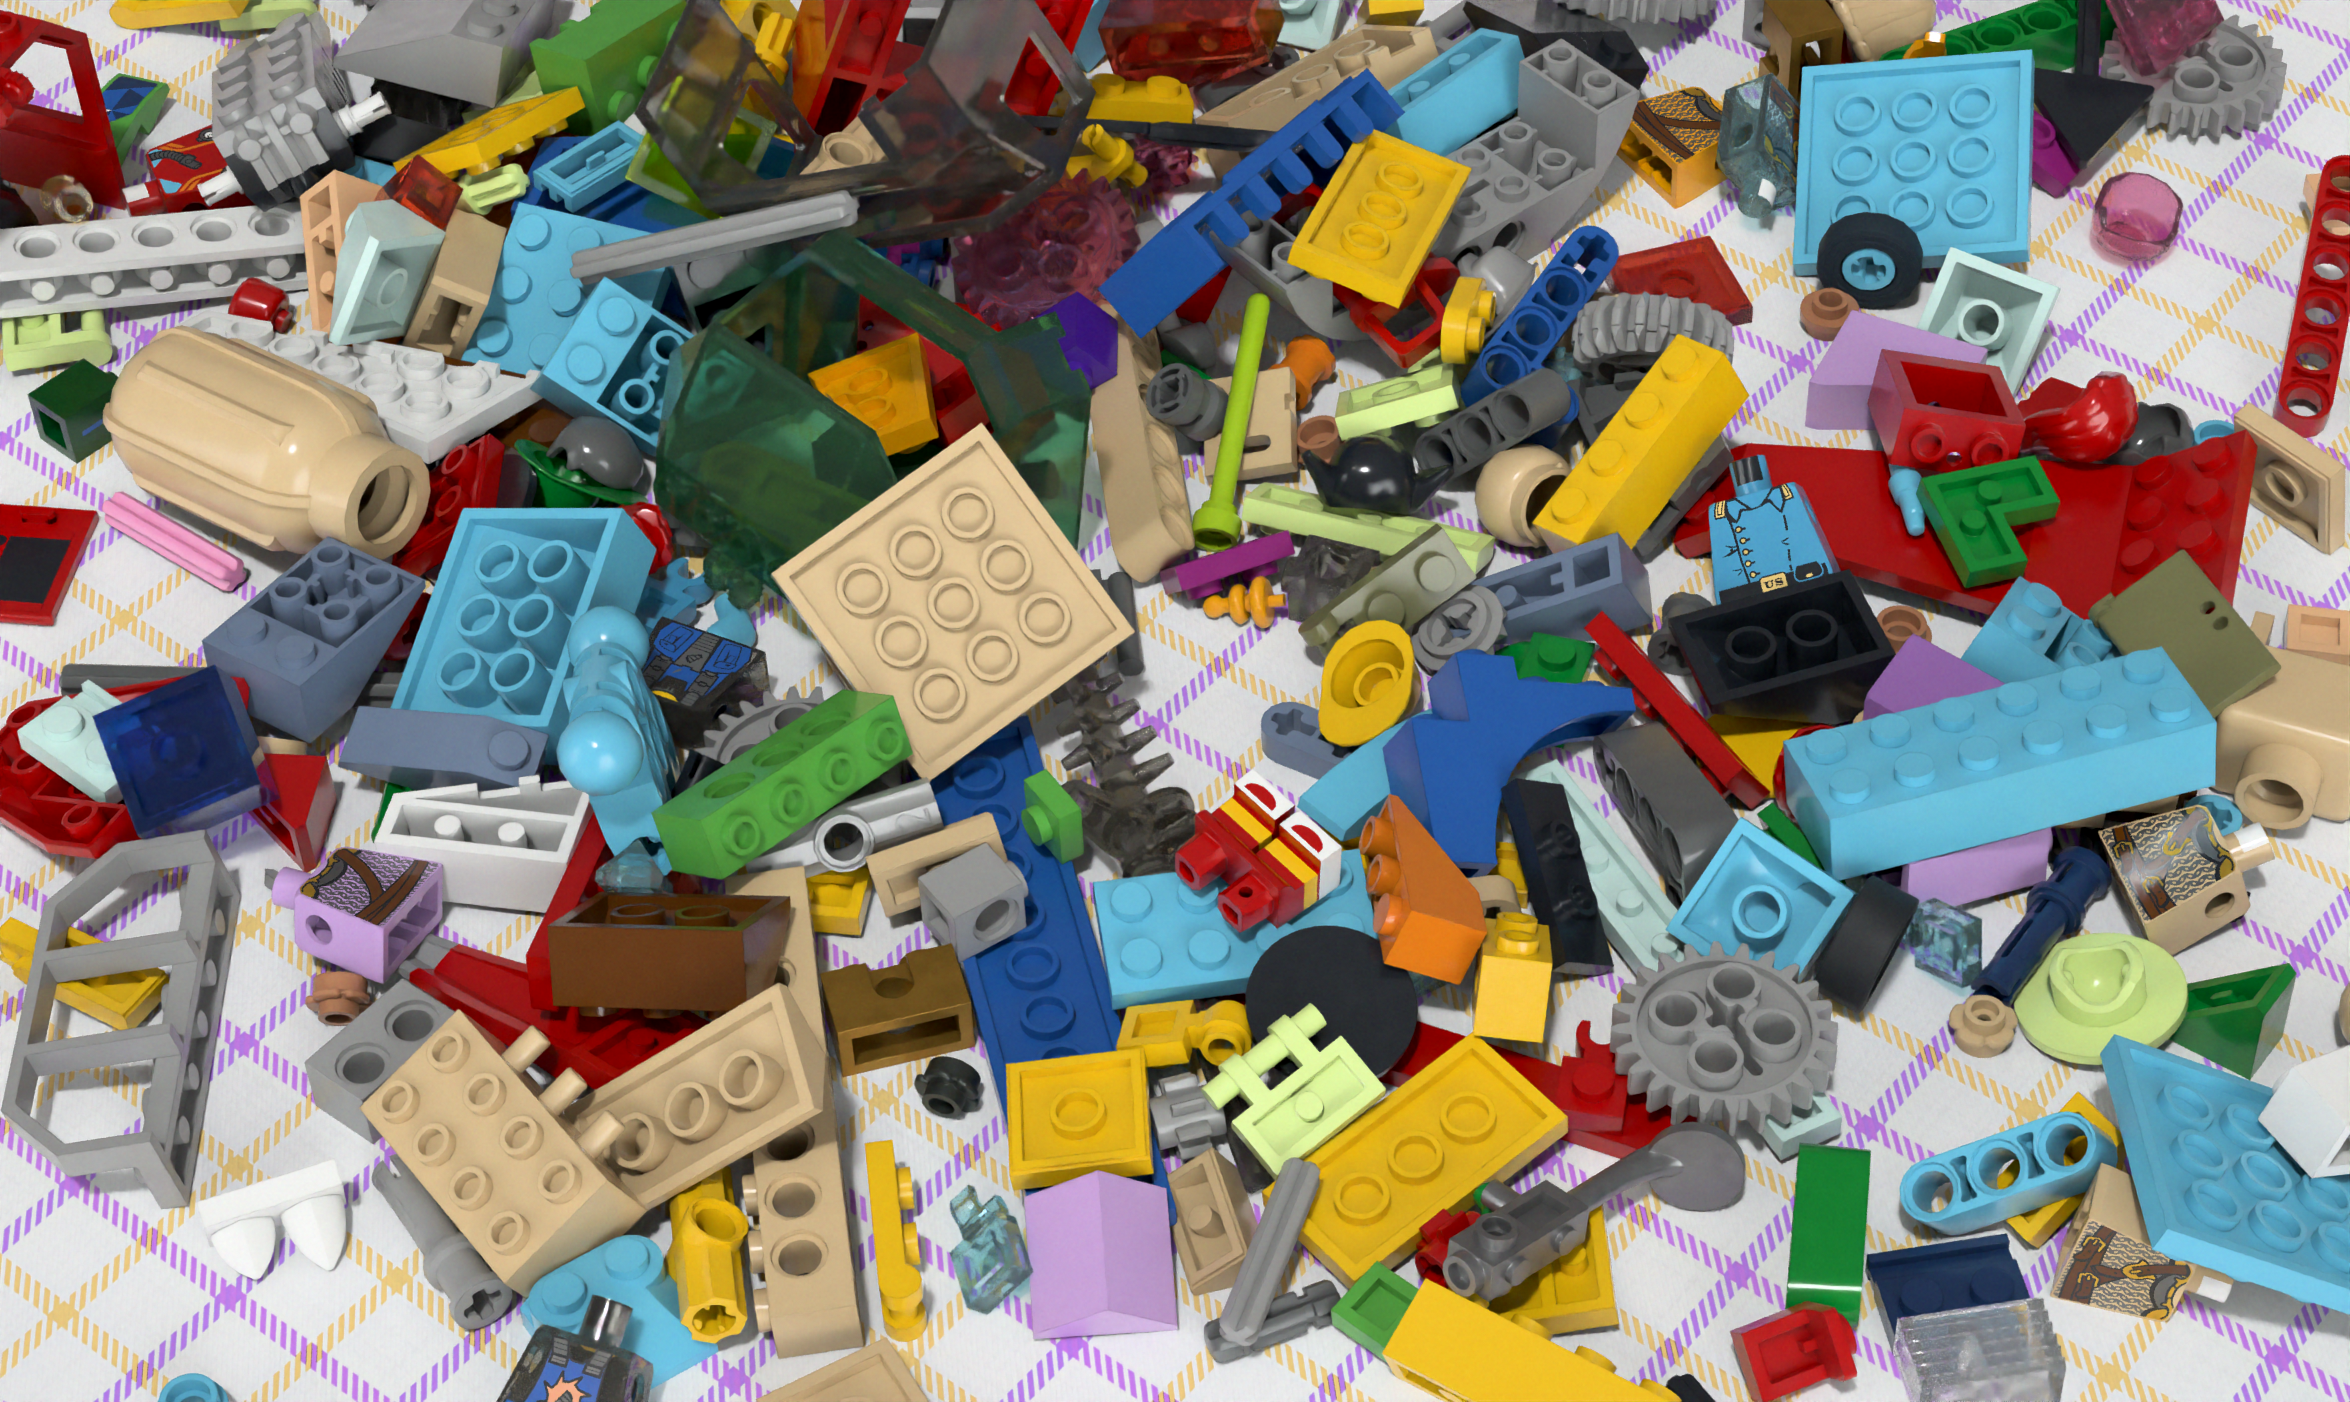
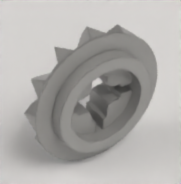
M1467 585L1414 624L1411 637L1414 655L1430 673L1439 671L1455 652L1480 649L1489 655H1495L1493 647L1495 641L1508 636L1503 624V620L1508 613L1491 590L1479 585ZM1452 625L1456 629L1460 627L1467 630L1469 628L1471 634L1464 640L1460 637L1454 638L1452 636L1453 633L1448 627Z

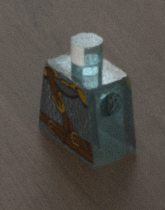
M1773 73L1725 90L1716 157L1720 170L1740 192L1738 200L1739 210L1744 215L1757 219L1767 217L1772 211L1796 203L1800 105Z

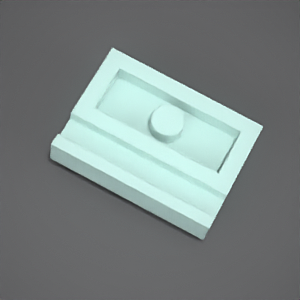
M88 679L81 684L83 690L72 699L66 695L17 730L21 749L95 801L117 804L157 774L156 767L167 759L170 762H174L178 759L176 740Z

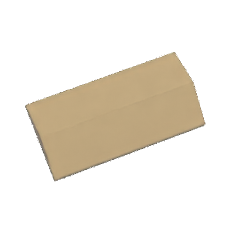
M777 983L569 1105L564 1110V1114L581 1134L606 1110L612 1112L623 1123L625 1131L600 1156L649 1211L822 1112L825 1053L788 987Z

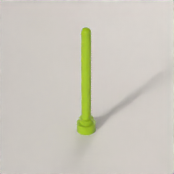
M1263 293L1252 294L1246 303L1210 497L1193 515L1192 529L1195 546L1208 552H1218L1237 546L1242 521L1237 515L1238 510L1233 505L1270 310V300Z

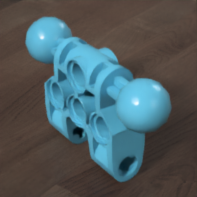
M596 606L580 616L571 628L567 641L568 654L574 670L573 677L563 680V691L570 716L569 725L560 735L556 750L558 764L562 774L572 787L589 795L590 803L603 836L623 872L636 880L644 882L655 881L666 876L672 870L651 812L672 799L671 792L680 776L679 761L660 703L653 692L647 687L641 672L650 651L649 637L645 627L634 613L619 606ZM645 837H648L652 842L655 843L648 844L647 839Z

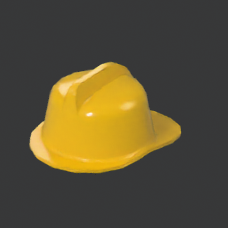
M1386 620L1367 621L1347 631L1333 645L1324 663L1318 713L1319 731L1329 743L1342 747L1362 745L1401 723L1413 712L1420 699L1422 682L1419 670L1414 662V649L1411 637L1400 625Z

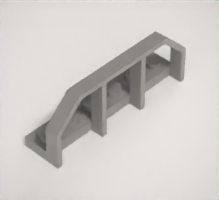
M206 829L117 843L44 902L1 1112L14 1133L68 1177L133 1168L138 1181L142 1184L146 1183L161 1209L188 1206L240 893ZM190 865L187 883L181 885L179 892L182 913L178 931L64 948L68 927L133 874ZM172 965L169 983L164 984L161 991V1004L164 1013L162 1024L45 1042L57 983ZM153 1059L154 1070L151 1086L144 1090L142 1096V1110L145 1119L142 1132L65 1144L30 1116L39 1076Z

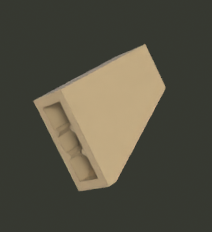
M452 207L442 228L446 235L402 346L443 353V356L461 360L487 307L507 228L489 222L480 215L466 213Z

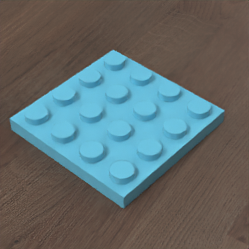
M2032 49L1802 67L1793 267L1796 276L1818 275L1816 267L1819 243L1830 225L1845 216L1862 212L1889 215L1903 221L1916 233L1923 250L1922 268L1942 267L1950 247L1996 264L2030 262L2035 72ZM1865 257L1867 264L1875 265L1872 257Z
M2114 1034L2100 1053L2152 1250L2161 1252L2163 1255L2176 1261L2186 1260L2225 1273L2230 1278L2239 1282H2252L2288 1294L2300 1302L2315 1303L2350 1315V1174L2311 1178L2260 1123L2258 1118L2273 1096L2272 1088Z

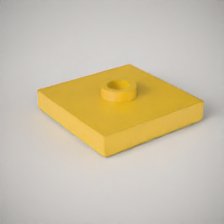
M1144 1047L1006 1064L1009 1176L1013 1191L1055 1186L1097 1170L1122 1177L1154 1174L1148 1069Z

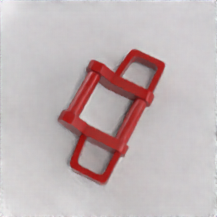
M1311 183L1300 194L1289 192L1280 199L1281 209L1271 219L1281 225L1303 208L1315 207L1324 190ZM1430 251L1399 308L1384 302L1372 301L1361 293L1333 282V296L1350 311L1349 319L1362 332L1367 333L1399 367L1405 369L1413 366L1441 345V329L1445 307L1437 297L1444 295L1455 287L1460 277V270L1449 259L1437 257ZM1419 299L1435 322L1411 340L1401 342L1383 324Z

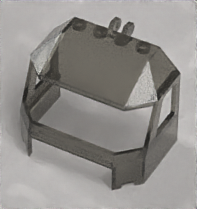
M689 0L634 114L703 205L721 217L840 190L848 191L851 197L860 196L858 200L860 207L857 209L858 220L854 225L789 239L792 250L800 260L994 231L1059 183L1096 91L1034 0H945L920 59L902 72L908 82L881 103L875 95H872L863 102L857 115L889 160L799 175L818 156L824 137L816 134L757 55L754 43L751 40L745 39L717 0ZM1028 37L1032 39L1071 96L1058 131L1053 136L1046 137L1009 108L1004 101V94ZM750 85L796 144L797 151L783 178L764 180L728 155L723 148V142Z

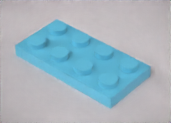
M1360 849L1344 850L1341 852L1340 886L1278 929L1266 918L1240 933L1231 926L1218 909V894L1230 886L1220 876L1200 891L1192 890L1177 876L1176 872L1093 882V899L1112 1010L1123 1009L1128 1006L1246 993L1249 977L1263 953L1282 937L1300 929L1323 925L1341 926L1358 930L1379 941L1378 934L1373 931L1374 914L1369 893L1366 891V877Z

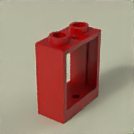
M1881 349L1867 405L1889 464L1948 473L2017 459L2026 425L2000 366ZM1931 402H1937L1931 406L1928 405ZM1952 452L1960 454L1959 459L1955 462H1948L1946 460L1947 456Z

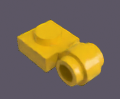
M1194 1000L1128 1006L1116 1050L1144 1047L1147 1067L1165 1069L1175 1064L1189 1063L1192 1049L1199 1048L1207 1061L1219 1066L1234 1053L1242 1057L1251 1050L1253 1040L1242 1004L1232 1000H1224L1212 1005L1207 1010L1197 1013Z

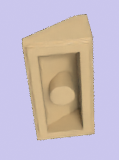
M1211 1147L1166 1175L1177 1213V1223L1171 1226L1170 1230L1190 1290L1196 1296L1233 1287L1258 1227L1239 1170L1228 1159Z

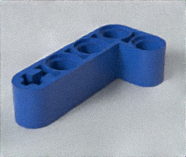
M1587 225L1579 227L1569 236L1483 349L1464 378L1461 385V398L1466 407L1473 405L1496 390L1536 369L1545 368L1542 364L1575 322L1578 311L1584 309V305L1590 302L1618 260V245L1607 231L1597 226ZM1577 264L1586 269L1583 274L1574 268ZM1490 377L1496 379L1500 384L1494 382ZM1568 384L1571 395L1569 412L1562 419L1518 444L1533 443L1552 450L1559 443L1579 412V399L1575 391Z

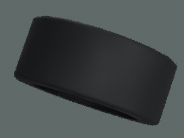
M387 114L363 126V132L354 134V153L366 159L394 166V162L451 131Z
M1876 876L1869 877L1846 914L1817 971L1814 980L1819 983L1818 992L1854 1012L1860 1013L1871 998L1900 945L1917 910L1919 899Z

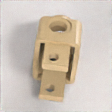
M2256 611L2250 629L2279 662L2281 669L2216 716L2215 786L2211 787L2221 792L2233 794L2235 803L2243 815L2252 822H2259L2261 826L2270 829L2287 830L2298 828L2306 823L2311 815L2334 821L2346 820L2350 818V666L2269 646L2275 615Z

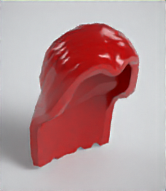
M2101 371L2088 381L2086 388H2080L2053 377L2046 379L2031 393L2029 399L2021 400L2017 404L2026 425L2019 453H2032L2038 456L2050 455L2072 463H2089L2111 457L2123 445L2128 443V440L2136 431V425L2139 421V405L2136 401L2133 385L2123 373Z

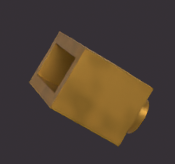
M1764 0L1762 32L1771 43V47L1767 50L1765 57L1759 60L1757 89L1768 105L1772 104L1770 90L1774 76L1778 83L1780 82V87L1782 85L1783 89L1785 88V92L1787 91V94H1790V98L1794 99V103L1796 101L1800 109L1802 67L1841 63L1844 25L1825 0ZM1817 41L1820 58L1811 46L1806 47V43Z
M952 943L906 953L898 965L871 971L866 963L819 973L825 1018L843 1077L975 1047L971 1001ZM915 1025L911 1030L900 1034L886 1032Z

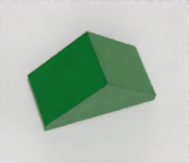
M2290 963L2188 983V1008L2179 1028L2168 1040L2251 1080L2283 1037L2297 973Z

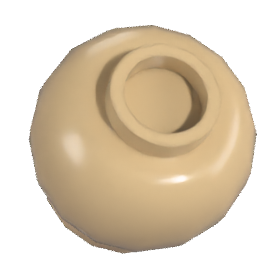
M1533 443L1515 444L1495 454L1484 465L1476 482L1474 500L1481 522L1490 534L1510 545L1535 548L1548 546L1532 522L1568 477L1572 469L1561 455L1542 445Z

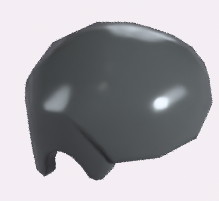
M2138 402L2139 421L2136 425L2135 433L2128 440V443L2123 445L2111 457L2103 459L2102 463L2135 466L2157 455L2165 456L2193 447L2195 435L2191 420L2183 409L2171 403L2150 406L2147 403Z
M579 416L572 419L559 433L546 452V456L551 459L557 454L567 458L566 467L568 470L573 472L582 469L595 481L614 490H630L643 475L644 462L636 443L626 429L606 417Z

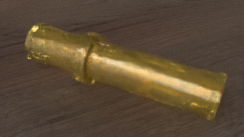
M56 175L45 180L39 190V200L46 213L49 210L53 212L51 215L53 218L78 223L86 219L84 216L86 212L91 213L93 201L91 195L80 182L76 185L72 184L75 178L69 175ZM63 194H69L68 199L70 201L68 204H62L63 199L61 197Z

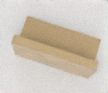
M989 812L981 813L943 826L944 830L866 856L865 859L886 918L921 906L918 877L985 842L1004 863L1007 862L1008 859L993 815Z

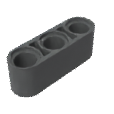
M1540 368L1484 397L1423 433L1417 439L1415 458L1419 468L1422 471L1449 464L1455 470L1454 475L1447 481L1450 482L1490 460L1495 454L1520 443L1562 419L1569 412L1571 405V395L1566 382L1552 369Z

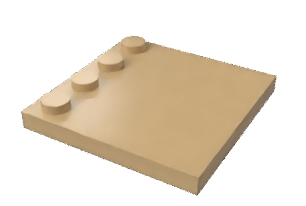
M982 423L771 573L775 583L855 691L894 696L913 752L905 760L919 779L927 777L929 782L1135 632Z

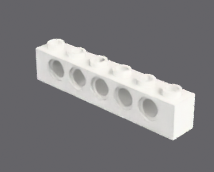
M300 202L281 203L266 212H263L256 205L0 229V319L233 296L241 283L251 277L266 281L284 291L308 289Z

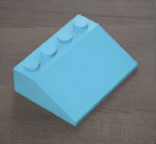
M463 508L391 708L483 715L549 734L545 765H559L556 750L560 735L569 725L570 716L563 691V680L573 677L574 670L567 648L570 630L581 615L596 606L616 605L635 614L657 549L623 508Z

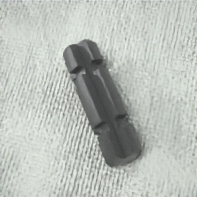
M1322 1280L1302 1288L1304 1295L1297 1297L1294 1291L1275 1297L1257 1341L1250 1345L1251 1350L1255 1351L1308 1331L1306 1327L1308 1323L1313 1322L1315 1328L1332 1323L1331 1309L1341 1299L1333 1282ZM1217 1318L1204 1325L1205 1343L1213 1359L1216 1362L1223 1363L1244 1355L1243 1347L1246 1346L1236 1342H1228L1221 1337L1219 1332L1221 1327L1219 1323L1220 1318Z

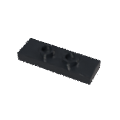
M1514 779L1503 786L1501 791L1534 913L1538 919L1537 924L1549 925L1553 963L1551 972L1599 976L1613 968L1614 964L1598 911L1597 898L1592 889L1580 847V837L1575 829L1563 784Z

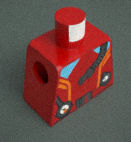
M212 124L150 149L145 157L151 181L121 189L129 217L256 206L246 196L245 192L241 194L237 191L212 204L210 207L206 204L205 197L201 196L197 185L227 171L226 166H228L212 139Z

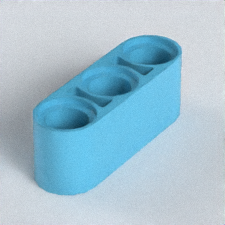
M2069 1111L2054 1113L1919 1161L1911 1166L1903 1176L1899 1188L1900 1201L1908 1214L1935 1231L1949 1236L1961 1235L2086 1192L2100 1163L2116 1168L2118 1162L2117 1147L2111 1136L2080 1114ZM2079 1136H2086L2088 1147L2084 1157L2074 1165L2065 1166L2063 1155L2067 1145L2071 1140ZM2018 1159L2020 1163L2018 1178L2006 1189H1999L1997 1185L1999 1170L2005 1163ZM1951 1182L1953 1185L1951 1202L1943 1210L1933 1213L1931 1205L1933 1194L1938 1187Z

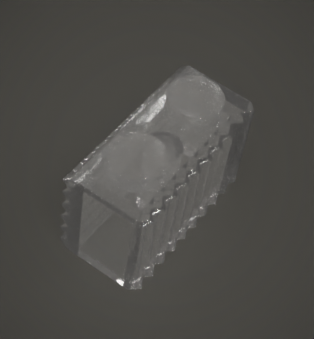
M2042 1297L1897 1319L1893 1355L1909 1402H2060L2066 1362L2065 1357L2061 1353V1345L2057 1343V1335L2053 1332L2052 1322L2049 1321L2048 1310L2045 1309Z

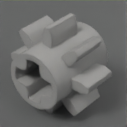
M1187 1072L1158 1080L1162 1096L1150 1098L1149 1103L1151 1126L1159 1150L1174 1147L1176 1158H1180L1182 1162L1193 1159L1211 1148L1210 1137L1226 1134L1227 1126L1223 1107L1217 1111L1211 1106L1201 1092V1088L1205 1085L1198 1086L1195 1074Z

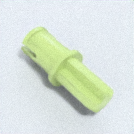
M515 163L474 176H469L466 172L460 181L427 190L423 197V207L428 218L435 224H444L452 207L466 213L482 216L488 214L494 205L524 196L526 187L530 185V179L528 175L524 174L521 165Z

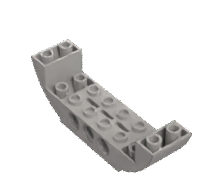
M1562 38L1519 61L1518 116L1445 156V158L1470 167L1472 170L1464 191L1431 251L1437 257L1449 259L1458 268L1459 260L1468 253L1480 257L1496 246L1505 247L1525 261L1551 247V238L1576 214L1596 188L1613 161L1630 126L1640 91ZM1251 210L1241 214L1240 217L1249 227V236L1234 248L1226 246L1213 230L1210 231V238L1218 253L1238 274L1309 328L1331 339L1352 342L1369 340L1377 347L1379 346L1367 333L1362 332L1349 319L1350 311L1333 296L1332 281L1315 278L1305 270L1287 263L1296 237L1270 218L1267 221L1260 220ZM1452 289L1444 295L1437 297L1445 308L1450 299ZM1417 299L1383 325L1396 337L1431 317V315L1420 300Z

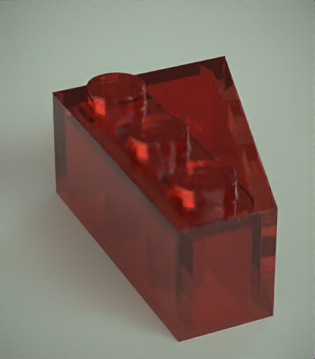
M1110 0L1098 27V32L1113 74L1123 77L1125 81L1147 82V79L1153 76H1167L1179 80L1180 83L1187 84L1189 89L1208 80L1212 84L1270 61L1285 18L1279 0Z

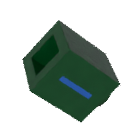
M83 358L27 394L40 439L76 464L111 442V433L103 424V410L106 403L110 402L112 389L118 376L110 371L105 373Z

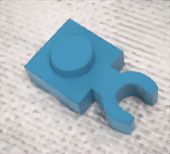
M681 557L668 565L666 578L663 581L647 576L635 615L645 627L651 647H654L651 644L660 628L671 621L688 625L696 618V605L706 602L714 593L713 571L706 570L699 577L688 579V560Z

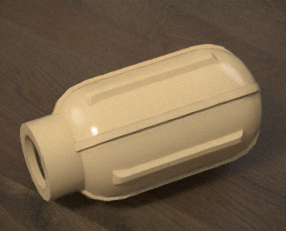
M183 325L159 331L150 340L148 345L142 347L124 365L112 389L110 402L106 403L103 410V424L111 433L114 449L127 470L132 473L135 483L142 490L270 551L285 550L296 554H307L329 536L380 560L386 559L406 545L416 533L426 514L431 491L429 471L421 456L391 442L378 418L375 403L367 395L238 338L227 339L216 333L203 332Z

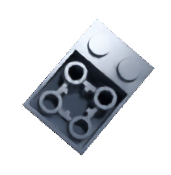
M327 536L202 640L208 674L244 678L250 687L247 714L307 743H311L352 708L425 589V580Z

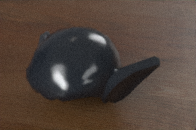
M1372 434L1349 437L1335 449L1329 463L1311 450L1300 454L1321 500L1329 507L1367 509L1411 515L1423 508L1455 473V470L1449 464L1416 473L1413 458L1402 443L1385 436Z

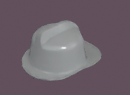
M1501 246L1491 248L1480 257L1468 253L1458 262L1461 276L1485 278L1487 290L1496 292L1495 319L1492 327L1485 326V339L1508 318L1527 293L1535 277V268L1538 266L1537 262L1530 264Z

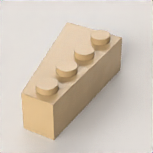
M1363 24L1195 120L1199 125L1279 131L1315 100H1321L1349 76L1354 79L1368 68L1388 91L1437 58L1439 54L1430 27ZM1206 149L1216 178L1222 181L1223 175L1250 154L1248 152Z

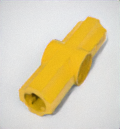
M726 1166L669 1199L673 1240L664 1259L667 1273L677 1282L681 1324L688 1327L692 1340L714 1344L729 1335L740 1334L747 1320L740 1247L748 1231V1222L742 1211L735 1206L731 1168Z

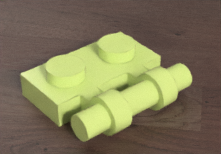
M1311 1003L1291 1018L1284 1014L1267 1027L1269 1035L1242 1057L1237 1053L1230 1056L1218 1066L1220 1074L1201 1088L1204 1097L1217 1111L1237 1095L1250 1106L1232 1121L1231 1128L1275 1181L1286 1160L1291 1157L1304 1160L1384 1097L1386 1092L1383 1084L1342 1036L1338 1037L1321 1052L1315 1048L1309 1038L1325 1027L1327 1023L1319 1010ZM1285 1057L1289 1058L1299 1069L1270 1091L1260 1077Z

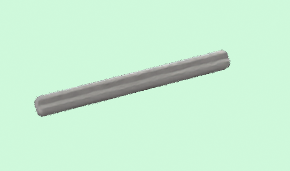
M846 190L831 192L576 251L571 256L573 266L569 270L571 276L574 279L579 278L584 285L600 282L604 276L608 279H615L851 226L858 220L857 209L860 205L857 197H851Z

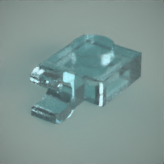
M1937 898L1919 903L1901 943L1915 949V967L1960 988L1971 985L1976 976L1982 971V919Z
M968 1184L950 1201V1212L960 1229L963 1240L949 1253L966 1307L988 1315L1033 1273V1268L1016 1217L1009 1215L1008 1208L1002 1197L994 1195L982 1205L978 1199L975 1187Z

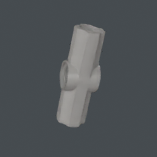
M925 777L852 801L842 800L747 863L748 874L804 866L806 878L830 870L850 872L863 866L866 863V856L944 830L930 782ZM846 822L858 828L855 840L844 848H833L824 843L827 831L838 823Z

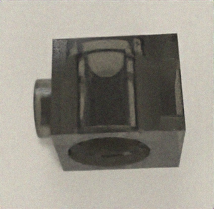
M1309 534L1298 556H1290L1287 559L1282 573L1281 591L1288 593L1289 620L1303 623L1316 611L1380 565V551ZM1349 619L1340 626L1337 632L1346 633L1355 626Z

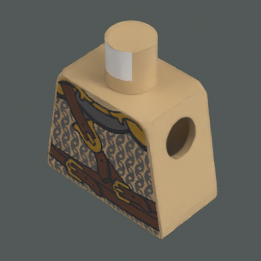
M2202 805L2186 807L2106 828L2098 832L2111 873L2144 939L2160 946L2172 956L2245 914L2251 905L2241 873L2275 859L2270 842L2259 822L2222 836L2210 811L2206 806Z
M2100 1163L2062 1240L2050 1296L2064 1301L2163 1322L2170 1319L2185 1290L2224 1303L2230 1293L2234 1279L2225 1273L2186 1260L2176 1261L2168 1258L2161 1252L2152 1250L2133 1176L2110 1165Z

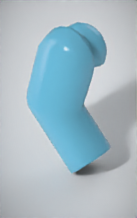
M727 592L720 595L714 602V610L718 621L707 628V633L752 647L755 642L756 633L743 597L737 592Z

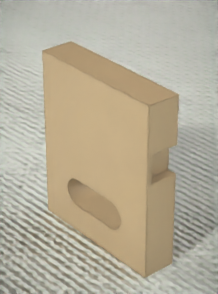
M1290 366L1259 371L1257 374L1244 448L1270 444V446L1263 451L1242 454L1237 481L1298 472L1296 376ZM1232 376L1209 380L1223 388L1229 396ZM1223 427L1216 435L1204 440L1205 477L1210 485H1212Z

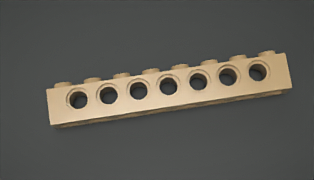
M804 866L726 877L724 879L726 895L790 896L791 911L774 985L781 983L788 987L825 1053L823 1111L741 1157L742 1160L753 1159L754 1173L742 1174L747 1216L759 1215L760 1230L747 1232L753 1274L765 1272L766 1288L753 1290L759 1333L773 1332L778 1359L864 1346L814 924L812 915H810L811 902Z

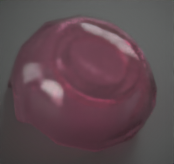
M2121 173L2109 178L2102 186L2092 212L2091 224L2093 235L2097 237V243L2110 254L2126 261L2151 262L2170 250V246L2177 237L2179 222L2183 212L2182 200L2167 183L2149 174Z

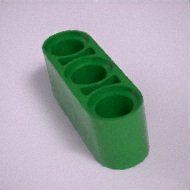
M1799 1143L1785 1309L1805 1301L1835 1307L1838 1313L1847 1319L1851 1327H1858L1871 1150Z

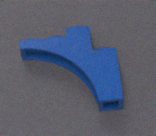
M1480 649L1455 652L1427 683L1433 714L1411 717L1382 748L1390 792L1403 801L1466 878L1486 876L1498 864L1496 857V823L1498 808L1502 798L1501 788L1507 784L1515 766L1523 759L1541 750L1565 743L1593 741L1597 735L1616 731L1636 712L1632 688L1605 686L1600 681H1584L1577 684L1548 682L1546 678L1540 676L1518 679L1513 656L1489 655Z

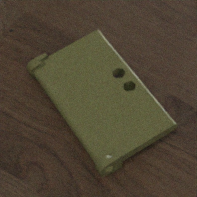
M2180 550L2116 597L2110 592L2095 603L2088 612L2089 619L2097 628H2101L2123 656L2133 651L2148 650L2162 646L2214 718L2221 714L2225 708L2239 701L2281 669L2279 662L2185 550ZM2215 608L2212 613L2205 614L2208 609Z

